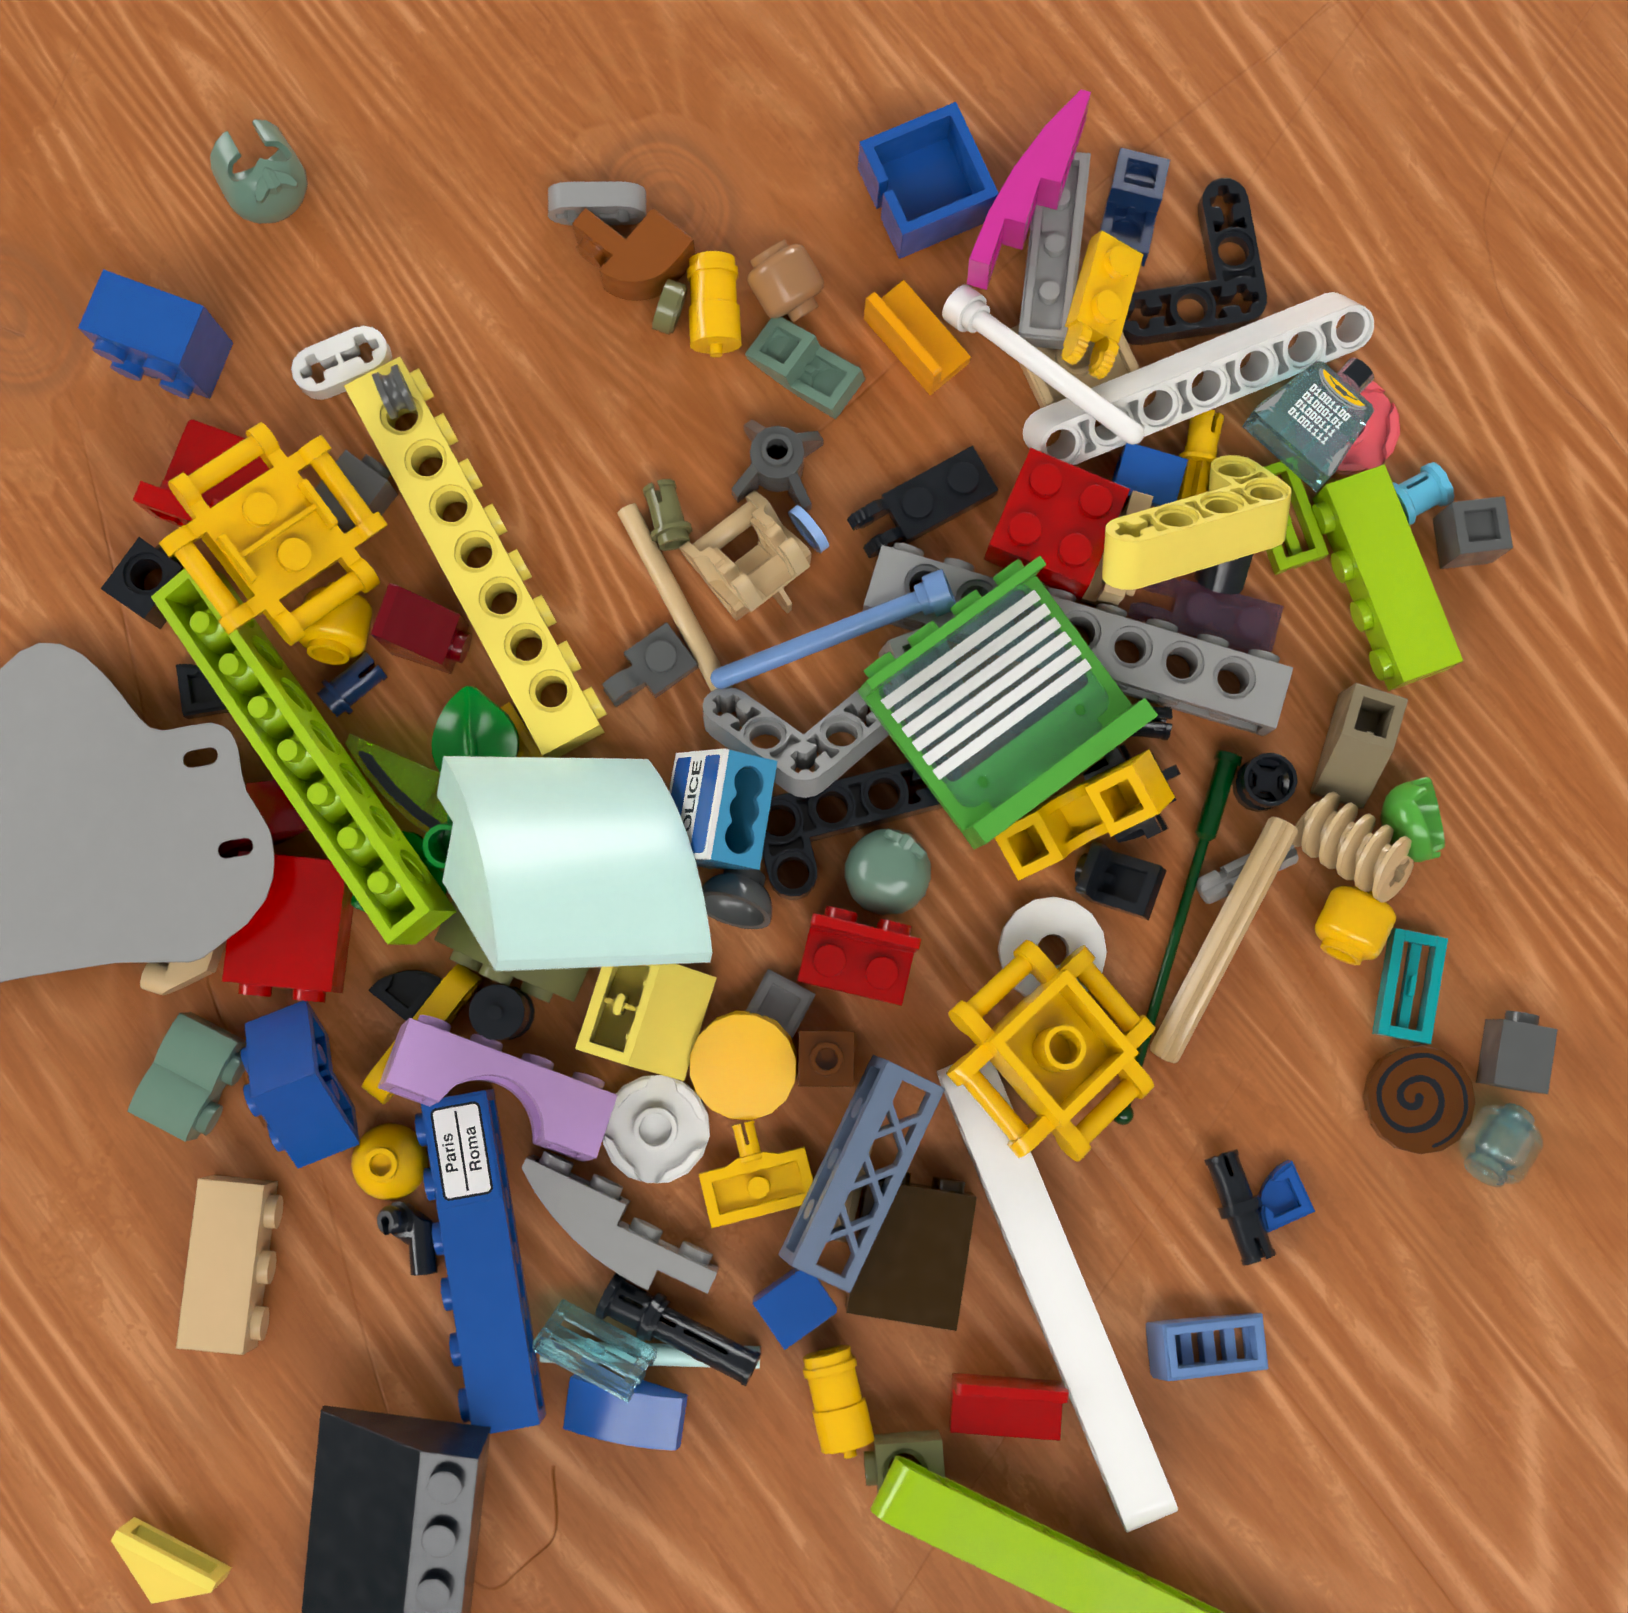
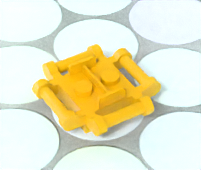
M259 422L246 431L247 438L188 476L185 473H181L168 481L172 493L192 518V521L170 533L159 542V545L169 557L175 555L221 615L222 618L218 622L228 635L256 616L264 613L286 643L292 646L305 637L304 630L358 592L368 593L380 584L373 568L365 559L361 558L355 548L380 532L388 524L379 512L372 513L328 453L332 448L322 435L314 438L287 458L280 449L273 433L264 423ZM259 456L269 468L268 471L212 508H209L201 494ZM308 466H312L356 527L346 534L338 527V520L307 479L303 480L299 474ZM202 538L248 601L241 605L238 603L194 545V542ZM335 563H340L347 574L292 612L286 610L280 602Z
M1025 940L1013 951L1014 959L969 1001L960 1000L948 1012L954 1025L961 1032L969 1036L976 1046L957 1060L947 1070L946 1074L957 1087L963 1085L1010 1139L1007 1146L1018 1158L1027 1155L1052 1133L1062 1151L1074 1161L1079 1162L1091 1150L1089 1143L1136 1097L1143 1099L1154 1088L1152 1079L1134 1057L1139 1053L1136 1049L1153 1033L1155 1026L1145 1015L1138 1016L1093 963L1095 956L1086 945H1082L1073 951L1056 968L1036 944ZM1029 973L1032 974L1039 981L1040 985L1031 994L1024 997L991 1029L983 1017ZM1076 978H1078L1082 982V984L1088 989V991L1093 995V997L1099 1002V1004L1117 1023V1025L1122 1029V1032L1106 1015V1013L1101 1009V1007L1095 1002V1000L1089 995V993L1083 988V986L1077 981ZM988 1061L995 1066L1037 1115L1028 1125L1021 1120L979 1071ZM1118 1074L1121 1082L1074 1126L1070 1120Z

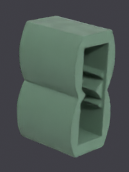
M192 1012L179 1013L165 1035L153 1064L140 1082L131 1100L128 1112L185 1142L197 1139L201 1133L208 1135L217 1124L223 1111V1106L218 1104L223 1089L227 1084L234 1086L245 1071L240 1050L246 1047V1040Z

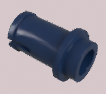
M366 651L333 680L328 682L324 679L321 682L324 687L316 693L337 718L345 711L350 715L353 712L351 706L382 680L384 681L388 678L378 665L363 678H359L360 675L375 664Z

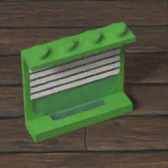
M1041 556L1026 566L1022 564L1020 559L1008 565L993 577V580L998 585L996 588L983 597L977 589L969 593L950 608L955 615L954 618L940 628L934 620L923 626L907 639L912 648L897 659H895L890 651L881 656L863 671L869 679L857 690L974 850L987 844L1158 716L1146 698L1134 705L1130 703L1036 576L1047 565Z

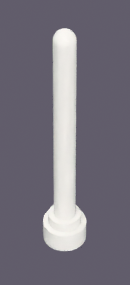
M967 284L962 285L948 297L943 307L942 316L946 322L958 331H969L970 333L978 331L1125 442L1134 445L1142 441L1144 429L1139 423L990 314V307L986 305V298Z

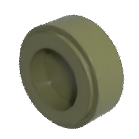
M667 279L656 308L652 329L668 335L674 332L688 290L686 284Z

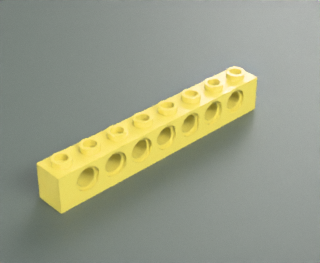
M398 357L344 385L543 757L558 758L605 733L598 719L607 714L592 686L584 691L581 690L573 673L582 668L567 640L557 645L548 627L557 622L542 594L532 599L523 583L531 578L532 575L518 550L515 549L507 553L499 538L500 535L508 532L493 504L483 508L474 492L483 487L469 459L467 458L458 463L450 446L458 442L455 433L444 413L434 417L425 401L433 398L434 395L420 369L409 372L402 358ZM398 364L417 410L410 412L408 409H401L398 412V417L391 419L378 393L372 374L379 372L381 375H388L391 372V366ZM415 413L418 415L417 422L412 428L406 431L394 429L397 419L403 414ZM437 457L443 460L442 466L436 474L432 476L419 475V467L426 459ZM455 502L467 504V511L463 518L456 522H446L443 520V513L447 506ZM479 547L492 549V557L485 566L480 568L467 566V558L474 549ZM503 592H511L517 595V603L510 612L506 614L492 612L491 605L497 595ZM534 637L542 641L541 652L536 658L529 661L516 658V648L522 640ZM552 683L565 685L567 687V697L562 704L556 707H546L541 704V693L546 686Z

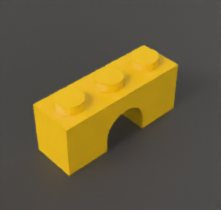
M1148 749L1043 801L997 835L995 839L1019 881L1065 859L1071 852L1101 835L1109 833L1110 836H1114L1158 815L1175 796Z

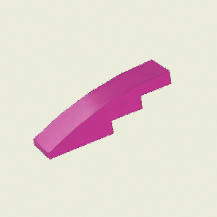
M1081 89L1044 126L1012 169L988 211L970 255L967 285L987 290L1001 246L1006 245L1020 250L1023 249L1037 205L1057 210L1086 123L1090 91Z

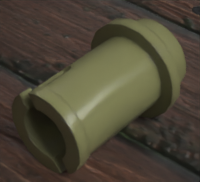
M672 479L658 480L660 491H656L654 484L649 483L642 490L644 497H646L654 525V530L651 532L652 541L658 543L660 550L663 551L679 549L687 541L690 542L689 534L692 532L691 523L684 521L675 481Z

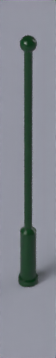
M1217 750L1214 757L1216 760L1195 831L1199 840L1146 1015L1154 1026L1209 841L1217 836L1236 768L1240 766L1242 761L1241 756L1231 752ZM1152 1034L1136 1049L1139 1053L1134 1059L1141 1067H1143ZM1132 1102L1114 1119L1117 1124L1126 1125L1132 1121L1134 1116L1133 1109L1131 1108Z

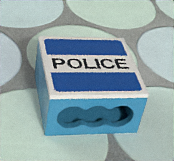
M725 748L675 754L669 792L685 826L698 867L708 869L760 870L778 761Z

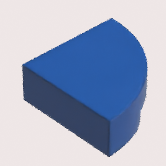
M1286 1160L1273 1169L1266 1177L1259 1192L1263 1206L1259 1207L1258 1210L1267 1233L1315 1212L1293 1161Z

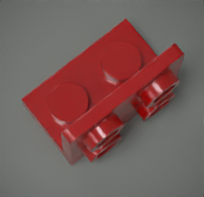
M193 419L189 420L160 487L140 481L133 501L152 517L179 527L192 521V518L172 493L168 481L181 473H185L187 476L245 438ZM259 456L201 494L209 508H212L268 471L269 468Z
M826 906L824 915L813 913L797 981L902 1006L913 956L920 949L922 940L910 936L912 926L885 919H880L877 922L876 928L856 923L858 913Z

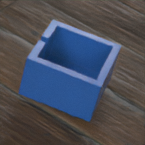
M957 102L860 141L858 170L876 209L882 207L881 220L899 259L984 224L988 211L999 192Z
M104 269L78 327L94 344L92 350L112 361L110 366L112 370L136 381H141L143 375L154 379L160 378L159 386L186 399H189L192 393L208 399L211 398L233 345V341L203 305Z

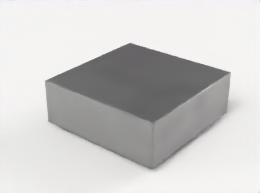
M768 969L746 1011L757 1013L761 1016L765 1015L776 1020L793 1038L816 994Z

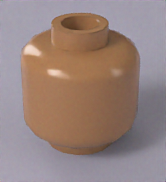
M784 239L750 261L754 269L748 274V284L769 317L780 318L787 314L793 323L818 307L814 297L822 291L824 280L802 245L792 244L788 246Z

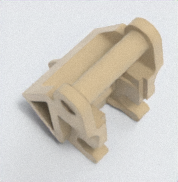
M755 490L746 496L747 502L704 536L693 544L687 541L679 547L687 561L700 574L704 582L735 621H738L749 611L755 610L772 596L788 614L792 610V602L783 587L808 569L811 562L812 553L809 548L783 526L769 501ZM753 525L759 537L758 545L733 563L720 549Z

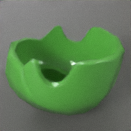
M1424 777L1396 786L1386 796L1380 815L1381 826L1389 825L1394 829L1390 845L1392 846L1399 838L1407 836L1412 840L1407 856L1413 859L1414 862L1439 858L1441 853L1436 851L1445 847V838L1432 780L1429 777Z

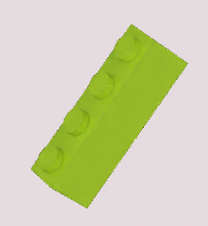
M1385 464L1325 485L1312 498L1314 502L1312 510L1321 534L1327 535L1333 550L1331 565L1334 574L1339 582L1346 583L1353 602L1350 603V613L1353 622L1360 632L1365 631L1372 651L1369 653L1370 665L1378 680H1384L1388 691L1447 671L1463 662Z

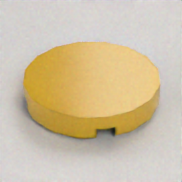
M734 1011L717 1017L699 1034L690 1053V1077L697 1095L712 1111L729 1119L754 1120L773 1113L787 1100L797 1079L798 1054L791 1036L776 1020L768 1016L749 1013L750 1011Z

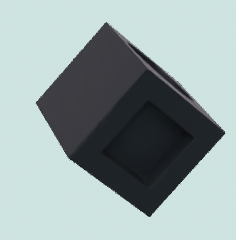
M138 537L101 587V590L161 629L167 620L151 596L181 572L184 567L175 555L169 557L159 544L155 548ZM162 569V579L158 586L151 590H145L144 580L147 574L152 570Z

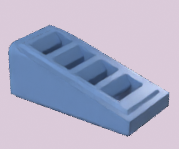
M1262 1313L1171 1319L1146 1323L1149 1366L1153 1378L1175 1381L1268 1369ZM1241 1327L1245 1358L1237 1359L1234 1328ZM1213 1330H1219L1222 1360H1216ZM1197 1332L1200 1362H1194L1191 1333Z

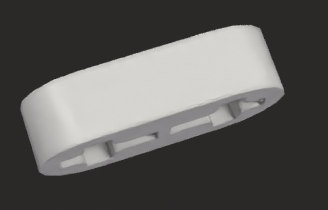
M360 326L300 351L293 360L291 371L293 379L304 394L313 399L322 400L345 392L344 385L390 362L392 354L387 341L378 330L373 327ZM368 342L369 346L375 349L372 351L374 360L364 363L357 356L360 355L359 346ZM315 363H320L326 369L323 372L325 380L316 384L312 377H310L312 375L311 366Z

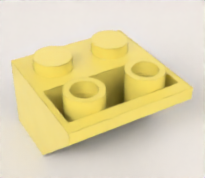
M678 964L601 967L575 1049L627 1066L685 1081L690 1065V1053L699 1036L717 977Z

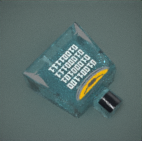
M1350 358L1337 373L1327 364L1318 360L1260 403L1242 427L1317 492L1336 472L1374 412L1373 405L1361 395L1363 390L1374 380V374L1368 365L1357 358Z

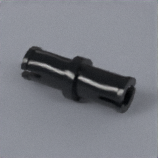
M1235 1149L1219 1154L1217 1157L1213 1156L1205 1159L1204 1162L1208 1166L1222 1204L1221 1207L1217 1208L1221 1219L1228 1220L1242 1258V1265L1244 1266L1260 1262L1263 1257L1265 1259L1271 1258L1276 1255V1252L1272 1248L1258 1210L1259 1207L1263 1206L1259 1195L1253 1196L1238 1156L1239 1152Z

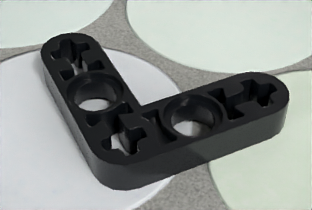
M1220 178L1212 181L1205 188L1198 203L1197 214L1210 281L1133 293L1122 330L1128 343L1132 345H1146L1231 332L1258 321L1267 305V292L1249 198L1245 188L1238 181L1231 178ZM1217 196H1223L1226 204H1234L1227 215L1228 228L1221 231L1220 229L1224 223L1222 209L1217 206L1212 207ZM1227 242L1240 245L1245 252V262L1237 266H1230L1220 259L1218 248ZM1236 293H1241L1244 301H1252L1246 313H1242L1238 305L1225 306L1218 315L1219 319L1215 318L1216 306L1231 303ZM1185 299L1198 301L1204 309V318L1196 323L1184 321L1178 315L1177 304ZM1162 303L1167 304L1166 315L1149 319L1145 329H1139L1137 321H1128L1135 308H1139L1141 314L1148 317L1159 315L1163 307ZM1165 319H1166L1167 324H1168L1167 327L1164 326V321H1165Z

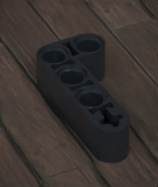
M940 757L935 761V764L938 767L948 758ZM910 762L836 780L823 792L812 797H797L790 793L773 796L769 813L778 809L786 810L793 815L796 824L794 829L785 836H775L766 830L762 853L770 884L773 890L782 898L788 900L802 899L809 895L817 881V865L811 842L931 812L943 807L929 788L917 790L913 796L916 803H908L909 790L903 777L910 776V787L924 783ZM958 767L945 775L947 780L955 782L961 778ZM879 783L889 784L898 794V803L893 808L887 810L876 808L869 799V790ZM828 796L840 798L847 807L846 816L837 823L823 821L816 811L817 804L823 798ZM796 860L806 866L809 877L802 887L790 889L780 883L777 874L779 868L784 863Z

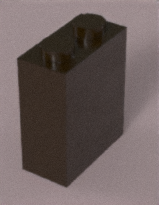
M906 1172L851 1292H847L846 1313L957 1331L977 1196L971 1192L964 1191V1181L933 1177L932 1186L910 1183L911 1173ZM886 1177L883 1178V1179L878 1180L880 1189H881V1187H882V1185H883V1183H884ZM869 1184L865 1185L863 1189L859 1218L869 1215L875 1202ZM862 1229L857 1230V1233H856V1241H857V1239H858V1237H859L860 1232H861Z

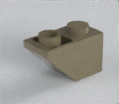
M1358 683L1339 693L1310 794L1324 798L1328 793L1334 791L1341 796L1340 803L1346 805L1352 802L1358 809H1363L1394 751L1408 699Z

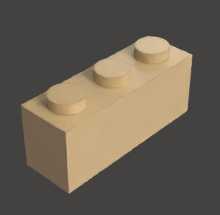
M219 1175L198 1179L176 1349L244 1355L258 1346V1340H264L269 1324V1308L263 1306L265 1284H271L276 1268V1252L270 1250L272 1228L277 1229L279 1227L283 1213L282 1195H276L278 1181Z

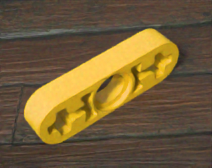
M458 963L440 982L412 1019L418 1021L420 1015H428L451 1024L475 994L483 979L468 967ZM395 1041L370 1071L362 1084V1088L382 1104L387 1103L395 1095L377 1088Z

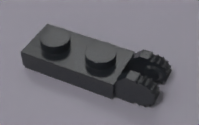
M971 446L882 494L881 499L875 500L855 511V513L848 517L847 521L852 530L865 528L874 521L889 514L896 527L871 538L863 547L868 558H873L879 555L882 545L893 548L894 543L905 542V544H909L996 496L999 490L975 448Z

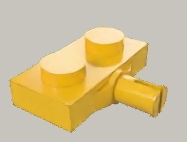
M754 1120L744 1123L749 1144L746 1143L742 1124L732 1125L740 1157L725 1167L699 1173L711 1228L801 1206L813 1182L805 1146L780 1153L761 1152Z

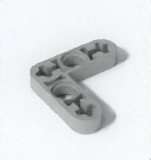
M885 684L883 687L885 696L896 690L888 684ZM736 688L715 689L704 698L702 705L705 730L710 736L729 750L778 761L774 782L788 793L797 797L807 798L823 792L889 735L874 713L871 711L868 714V705L857 691L804 735L749 695ZM901 700L893 705L895 710L901 708ZM735 711L737 718L734 717L731 713ZM837 732H847L853 735L856 740L847 746H836L830 743L827 738ZM764 734L773 735L780 740L776 746L768 749L758 748L751 743L755 737ZM815 764V771L812 773L808 769ZM798 767L802 771L797 773L795 772V769Z

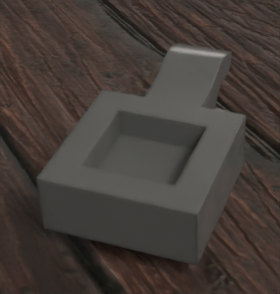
M666 622L626 650L624 657L631 667L616 673L606 680L602 686L615 707L626 702L644 687H647L656 699L697 670L698 664Z

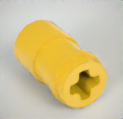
M721 251L697 253L690 257L689 267L687 268V279L690 282L691 305L688 307L690 348L700 353L710 354L711 357L715 358L723 356V353L735 351L742 346L740 305L737 304L736 280L739 278L738 267L735 265V257L732 254Z
M839 1345L809 1353L803 1356L804 1379H808L814 1405L812 1413L821 1451L823 1454L843 1453L844 1459L856 1457L858 1455L856 1449L875 1441L866 1399L862 1397L855 1369L857 1366L856 1357L852 1355L850 1345Z

